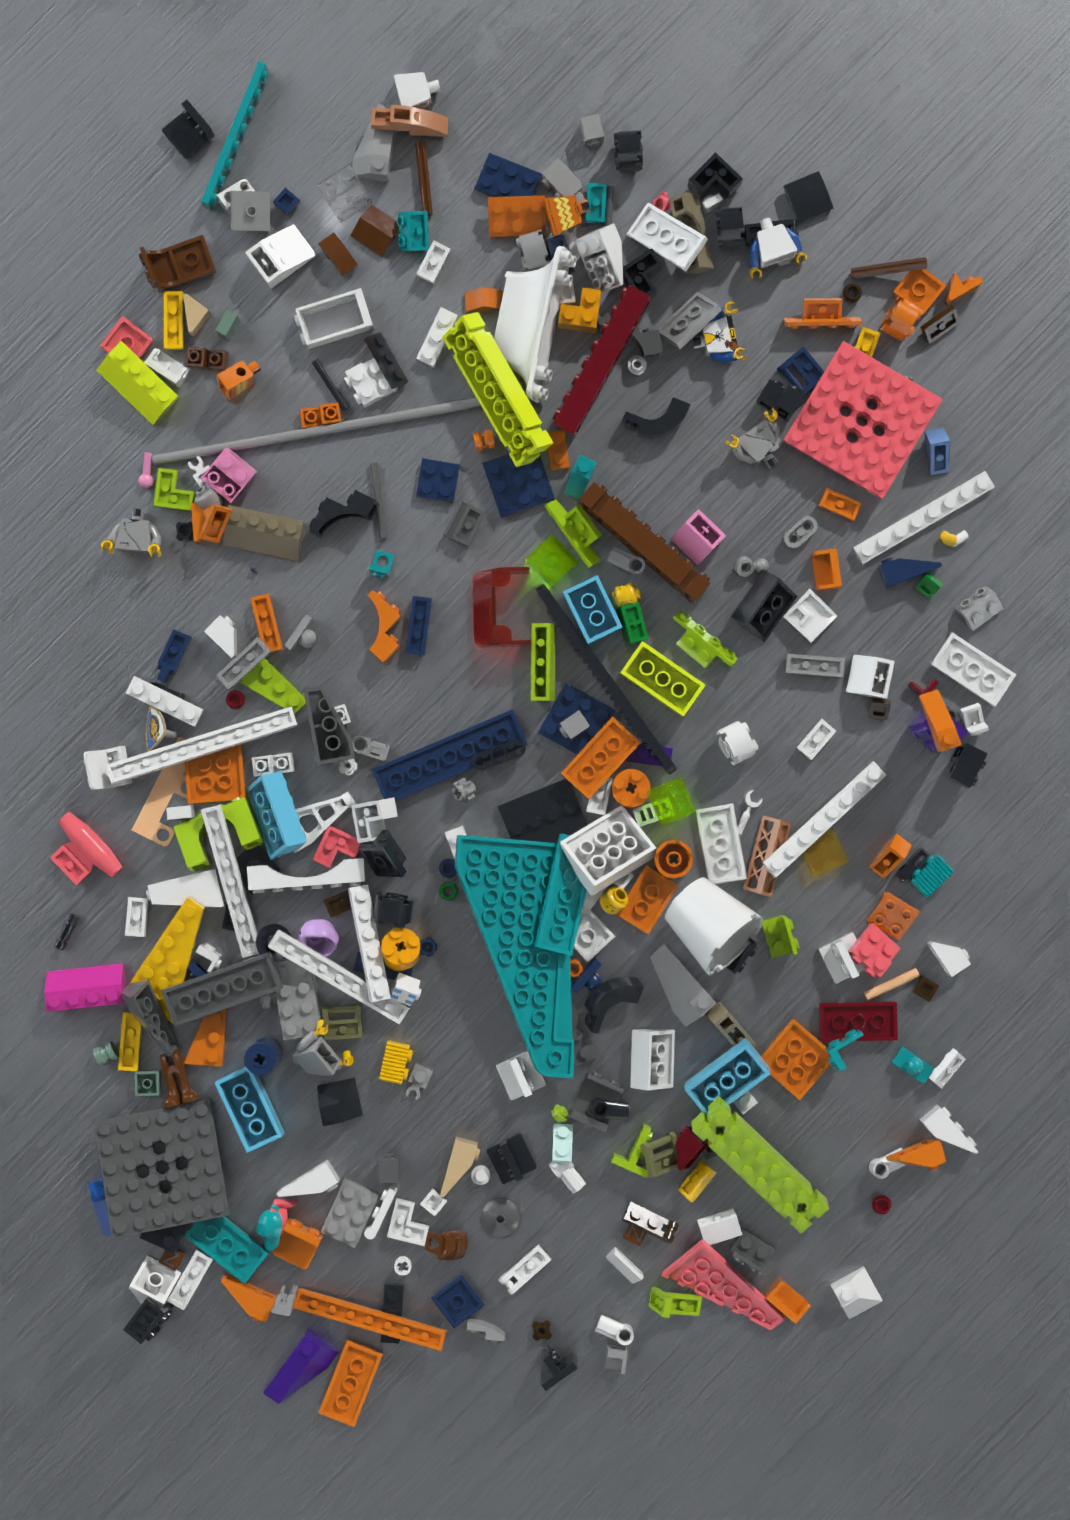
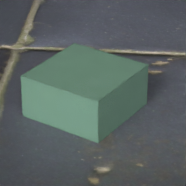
M226 310L215 331L220 337L230 341L241 320L238 315Z
M139 1070L134 1072L135 1096L161 1095V1070Z

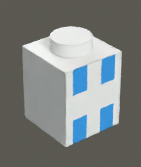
M399 973L392 984L390 999L411 1006L413 1001L418 1000L421 994V989H419L420 980Z

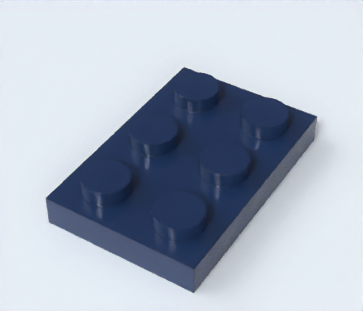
M489 153L475 190L492 197L534 196L541 180V173Z

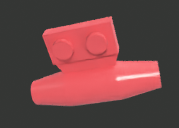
M68 812L59 820L58 823L71 842L63 844L50 859L75 885H79L92 872L93 865L111 878L122 870L123 867L112 850L86 823L71 812Z

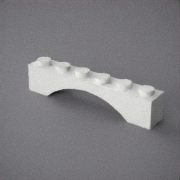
M364 858L343 859L328 872L311 877L284 875L268 865L247 866L248 890H253V893H265L264 889L271 888L272 892L284 891L285 887H292V890H303V886H311V889L323 888L324 884H330L331 888L342 887V883H350V886H359L361 882L365 881Z

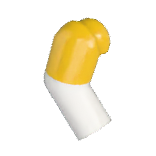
M965 530L957 535L943 531L939 538L944 545L956 547L967 540L969 535Z

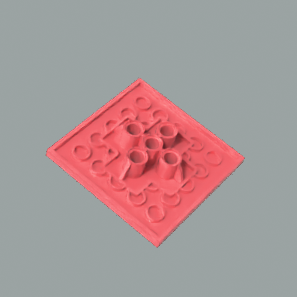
M843 341L783 441L873 495L883 499L943 399ZM867 402H874L876 404V409H869L867 407ZM847 408L850 411V415L845 417L841 415L840 410ZM864 418L866 425L859 426L857 419ZM876 427L881 428L883 435H875L873 429ZM847 435H855L857 441L854 443L849 442Z

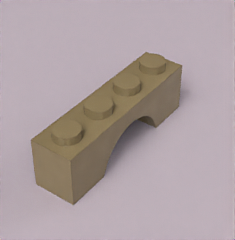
M683 192L670 198L673 218L707 237L699 195ZM708 240L685 273L701 274L714 268Z

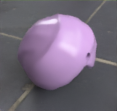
M314 919L306 922L301 927L298 933V941L319 954L329 957L337 949L339 936L329 921Z

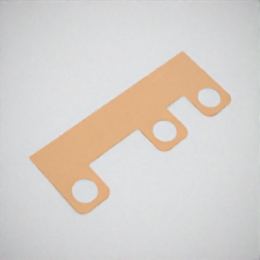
M179 736L176 743L186 739ZM185 762L161 770L132 828V831L164 847L170 844L175 832L172 828L159 821L173 793L187 799V794L181 791V785L186 782V776L183 775ZM160 829H166L169 832V838L166 841H160L157 838V833Z

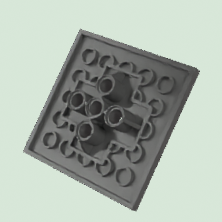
M210 1099L94 1121L112 1239L230 1215ZM158 1143L164 1145V1152L160 1155L154 1152V1147ZM179 1159H185L187 1162V1167L184 1170H179L176 1167ZM160 1163H165L168 1167L167 1172L164 1174H160L157 1171V1166ZM140 1167L148 1169V1175L145 1178L138 1176V1169ZM164 1182H168L171 1186V1190L166 1194L160 1190V1186Z

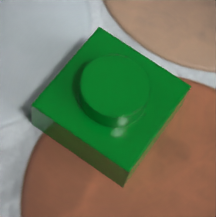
M928 572L915 588L931 599L942 587L943 583Z

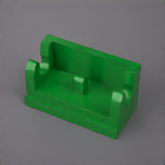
M639 602L616 609L618 619L622 625L621 632L625 646L649 639Z

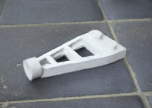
M349 792L336 798L295 809L299 815V822L302 816L313 814L318 820V825L310 833L305 832L307 843L295 850L294 853L312 844L348 808H351V805L356 804ZM342 799L344 800L346 806L342 805ZM330 805L334 809V815L324 821L318 811Z

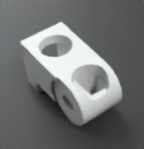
M242 179L217 194L218 202L227 215H230V191L255 190L247 179Z

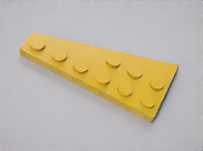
M190 896L186 898L130 982L134 983L149 979L166 1019L172 1023L173 1021L161 990L185 982L188 972L187 967L190 965L196 935L205 909L204 906Z

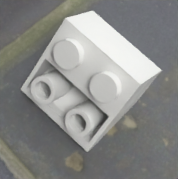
M853 655L846 692L871 698L887 699L895 661L872 656Z

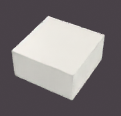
M194 805L166 808L167 820L195 817Z

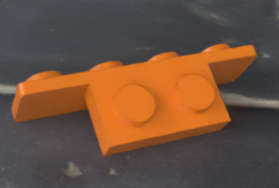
M842 298L803 299L802 318H784L783 321L785 326H788L790 329H798L800 326H807V328L816 329L819 326L837 328L838 325H845L846 328H856L857 325H862L860 317H842Z

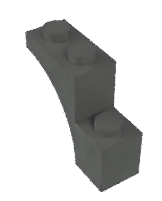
M610 313L602 314L598 318V330H601L605 322L609 323L612 318ZM637 325L631 339L640 349L642 357L649 359L662 356L663 349L659 329L647 328L640 333L639 326Z

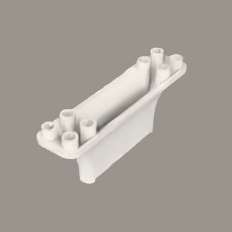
M563 246L557 247L553 259L545 267L527 272L507 271L504 276L506 277V283L494 340L511 370L519 374L525 381L527 398L535 403L548 399L549 390L545 389L544 385L545 381L550 382L553 376V371L548 370V361L562 295H564L565 286L571 287L573 276L568 275L569 267L574 268L577 263V257L573 256Z

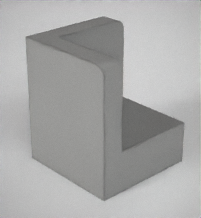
M608 1344L605 1368L620 1370V1373L625 1375L627 1347Z

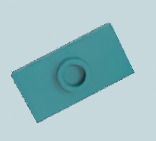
M588 183L587 200L590 211L586 212L585 223H605L607 184Z

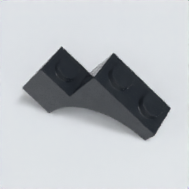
M357 490L348 497L347 506L326 497L325 501H322L319 505V512L316 518H313L310 523L309 532L321 538L323 533L339 520L360 517L371 521L379 503Z

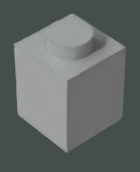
M600 115L582 117L580 119V126L584 145H590V147L599 146L604 142Z
M577 711L560 723L561 728L559 730L564 738L569 737L571 740L589 728L590 725L582 713Z

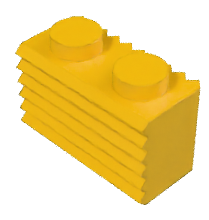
M391 1040L387 1041L379 1080L401 1085L403 1080L407 1081L409 1069H406L407 1061L411 1062L413 1050H410V1044Z

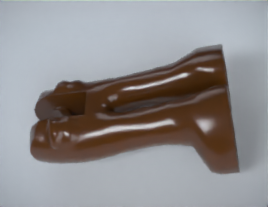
M175 1050L172 1053L175 1064L170 1066L166 1053L160 1055L161 1069L168 1091V1097L163 1101L164 1109L199 1099L198 1093L192 1090L184 1060L179 1050ZM175 1074L177 1075L178 1080H179V1083H180V1090H181V1093H182V1101H181V1097H180V1095H179V1092H178V1089H177V1086H176V1082H175V1078H174V1075H175Z

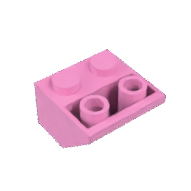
M227 447L220 453L201 479L232 503L257 474V471Z
M698 509L670 540L698 566L720 544L726 535Z

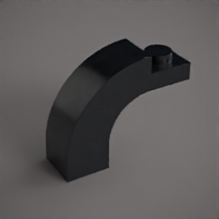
M673 397L666 413L657 419H644L626 411L622 422L630 429L635 430L639 428L638 437L647 439L661 438L672 433L682 424L690 404Z
M628 976L612 978L593 990L584 1004L589 1012L585 1017V1024L591 1033H599L604 1016L612 1006L622 1002L638 1004L644 988L638 978Z

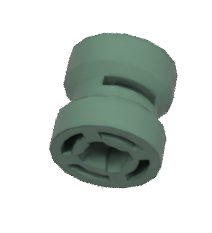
M112 1041L105 1043V1046L102 1048L97 1047L93 1049L94 1057L101 1067L106 1065L108 1061H114L119 1058V1052Z

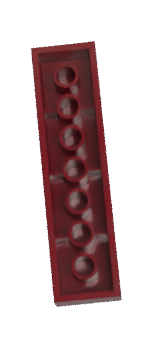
M629 285L628 289L624 287L619 296L621 300L619 305H614L610 312V317L612 318L609 323H604L600 330L601 338L599 341H594L590 349L592 350L591 356L584 359L581 365L583 368L581 374H576L571 383L573 385L571 392L567 391L562 399L564 405L561 410L558 408L553 416L555 420L553 424L575 436L651 301V297L632 285Z

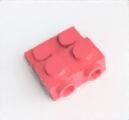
M870 923L848 950V953L851 955L854 963L865 968L864 971L868 976L881 978L892 964L891 960L901 948L874 923Z

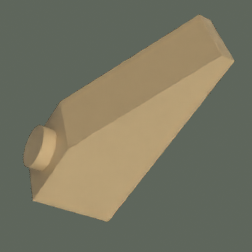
M459 1137L455 1138L440 1193L441 1197H444L473 1165V1161L478 1160L480 1149L477 1148V1142Z

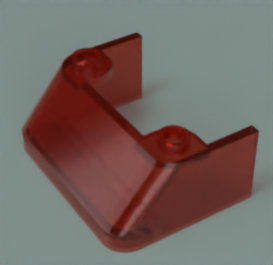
M499 567L478 571L474 574L472 580L474 641L479 647L531 646V640H512L511 630L507 626L496 625L495 587L506 586L510 582V575L530 574V567Z

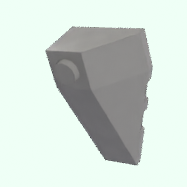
M378 104L377 108L391 109V106ZM370 121L353 157L351 178L389 182L395 130L371 129Z
M665 944L650 955L672 1011L686 1027L702 1017L717 1004Z

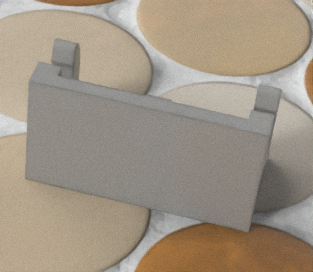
M283 1285L280 1294L276 1297L271 1313L291 1316L299 1286L294 1285L291 1293L287 1295L284 1293L285 1285Z

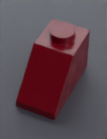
M686 1126L680 1132L681 1136L676 1141L679 1171L690 1168L709 1146L708 1139L701 1140L692 1131V1126Z

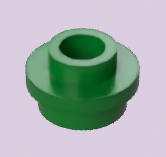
M445 882L440 886L439 894L442 899L451 901L457 897L458 887L453 882ZM448 887L452 889V894L450 895L445 893V889Z

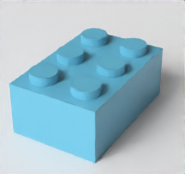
M598 575L563 591L562 595L588 645L622 629V625Z

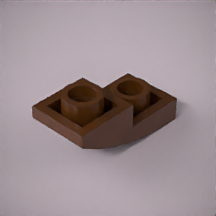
M334 232L318 243L328 260L332 261L341 276L358 265Z
M187 347L185 366L224 371L227 369L229 352L226 350Z

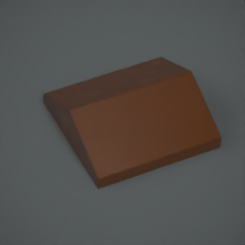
M371 204L359 218L350 236L380 257H383L398 235L399 227L396 220Z

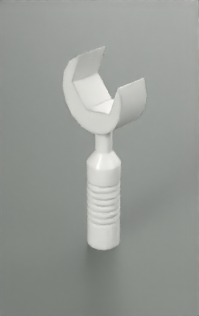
M754 790L747 792L745 795V802L748 808L743 812L737 825L740 835H742L750 817L751 808L758 807L762 803L763 798L758 803L751 802L750 794Z

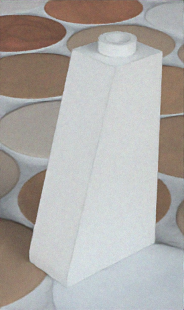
M217 868L147 885L146 895L152 904L182 905L186 898L190 896L206 907H223L227 905Z

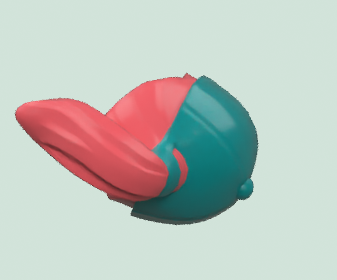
M277 1198L273 1201L271 1208L260 1215L256 1231L260 1236L264 1237L266 1250H274L278 1247L280 1236L283 1234V1228L288 1219L287 1209L295 1206L296 1199Z

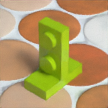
M643 1123L629 1157L626 1158L614 1152L611 1157V1163L647 1178V1167L637 1163V1161H641L644 1156L640 1148L641 1144L650 1142L652 1138L651 1127Z
M651 1287L648 1306L664 1318H670V1314L699 1316L702 1296L663 1292L659 1288Z

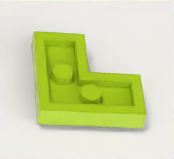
M158 468L153 506L191 511V503H194L195 492L176 489L178 470Z

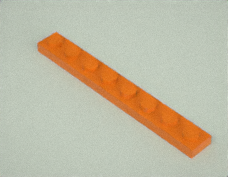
M299 1288L294 1304L295 1309L438 1351L443 1349L447 1330L303 1288Z

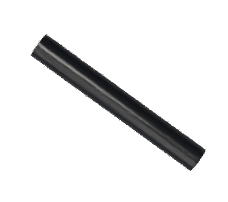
M318 359L312 362L313 366L342 411L347 410L349 406Z

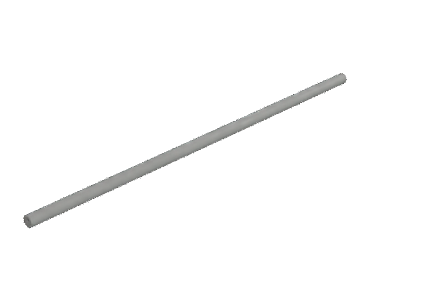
M477 398L153 455L152 460L154 465L196 458L197 456L203 457L219 454L227 447L232 451L482 406Z

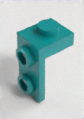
M853 1029L845 1034V1038L840 1041L835 1039L828 1044L829 1047L826 1048V1051L830 1056L828 1061L833 1069L837 1068L839 1071L847 1068L837 1050L863 1036L862 1031Z

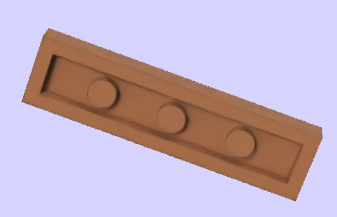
M762 816L743 890L772 897L777 877L774 878L764 865L758 870L756 863L759 859H762L764 862L788 839L792 823ZM768 821H771L774 824L772 830L768 833L766 826ZM767 840L768 847L762 851V842ZM755 877L758 880L756 889L750 887L752 879Z

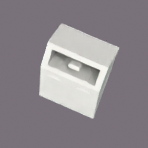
M614 223L574 240L594 289L604 292L623 285L622 241Z
M294 224L265 238L245 252L270 289L317 256Z

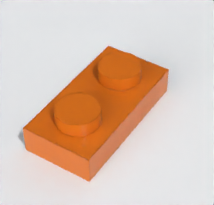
M565 430L548 432L553 441V444L548 448L550 470L569 469Z
M826 488L819 507L854 521L862 503Z

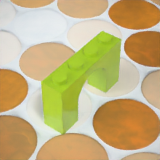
M238 797L233 799L232 803L221 805L226 822L235 826L241 845L246 850L264 843L250 803L245 797ZM199 813L195 818L182 820L173 827L187 867L193 873L211 865L204 847V837L207 830L202 813Z

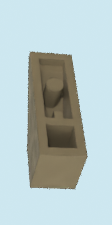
M720 1001L706 1013V1016L732 1046L747 1038L756 1050L759 1048Z

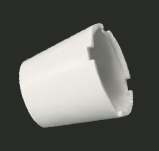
M704 877L692 882L676 896L665 914L667 923L708 975H713L715 970L719 973L737 959L749 946L750 942L748 940L752 934L757 935L763 923V918Z

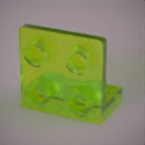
M682 776L647 791L661 826L696 812Z

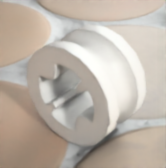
M405 1256L398 1257L394 1263L395 1272L401 1276L407 1275L411 1271L410 1259ZM405 1261L407 1263L406 1267L408 1268H403L402 1270H399L400 1265H398V1263H403Z

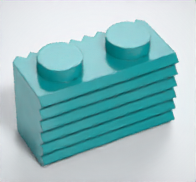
M932 854L923 861L925 865L921 869L916 868L908 880L925 898H928L955 872L938 854L934 856Z

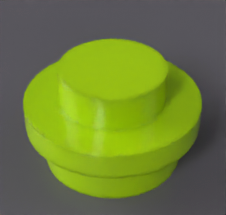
M558 1104L555 1105L554 1109L551 1110L554 1119L558 1123L568 1121L567 1116L569 1114L566 1108Z

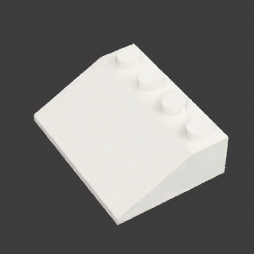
M622 805L560 842L580 882L591 896L653 859L656 851L654 844Z

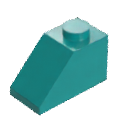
M579 454L563 493L579 500L588 486L597 462Z

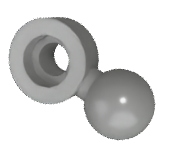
M746 556L738 558L734 564L736 573L742 577L750 576L754 570L761 574L763 570L767 571L769 568V564L765 559H758L754 563Z

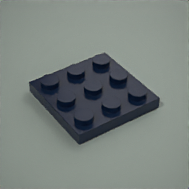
M509 454L482 463L501 518L555 500L540 456L532 463L519 467L515 466Z
M565 683L538 733L578 755L611 719L616 710ZM577 711H580L590 727L571 740L569 737L564 738L559 730L561 728L560 723Z

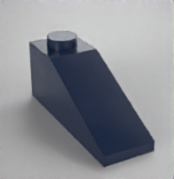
M890 557L882 560V565L878 566L877 569L886 589L942 567L941 562L901 558L893 560Z

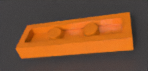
M270 594L250 598L260 638L272 652L283 650Z

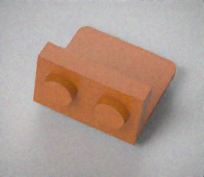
M289 1218L283 1228V1234L280 1236L279 1245L273 1250V1254L302 1269H307L323 1234L315 1228L304 1226L302 1222L296 1219Z

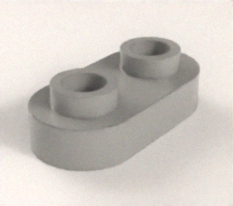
M810 516L799 520L785 533L783 537L785 546L790 549H796L816 532V520ZM804 524H809L810 529L805 530ZM791 536L796 538L795 543L790 542L789 538Z

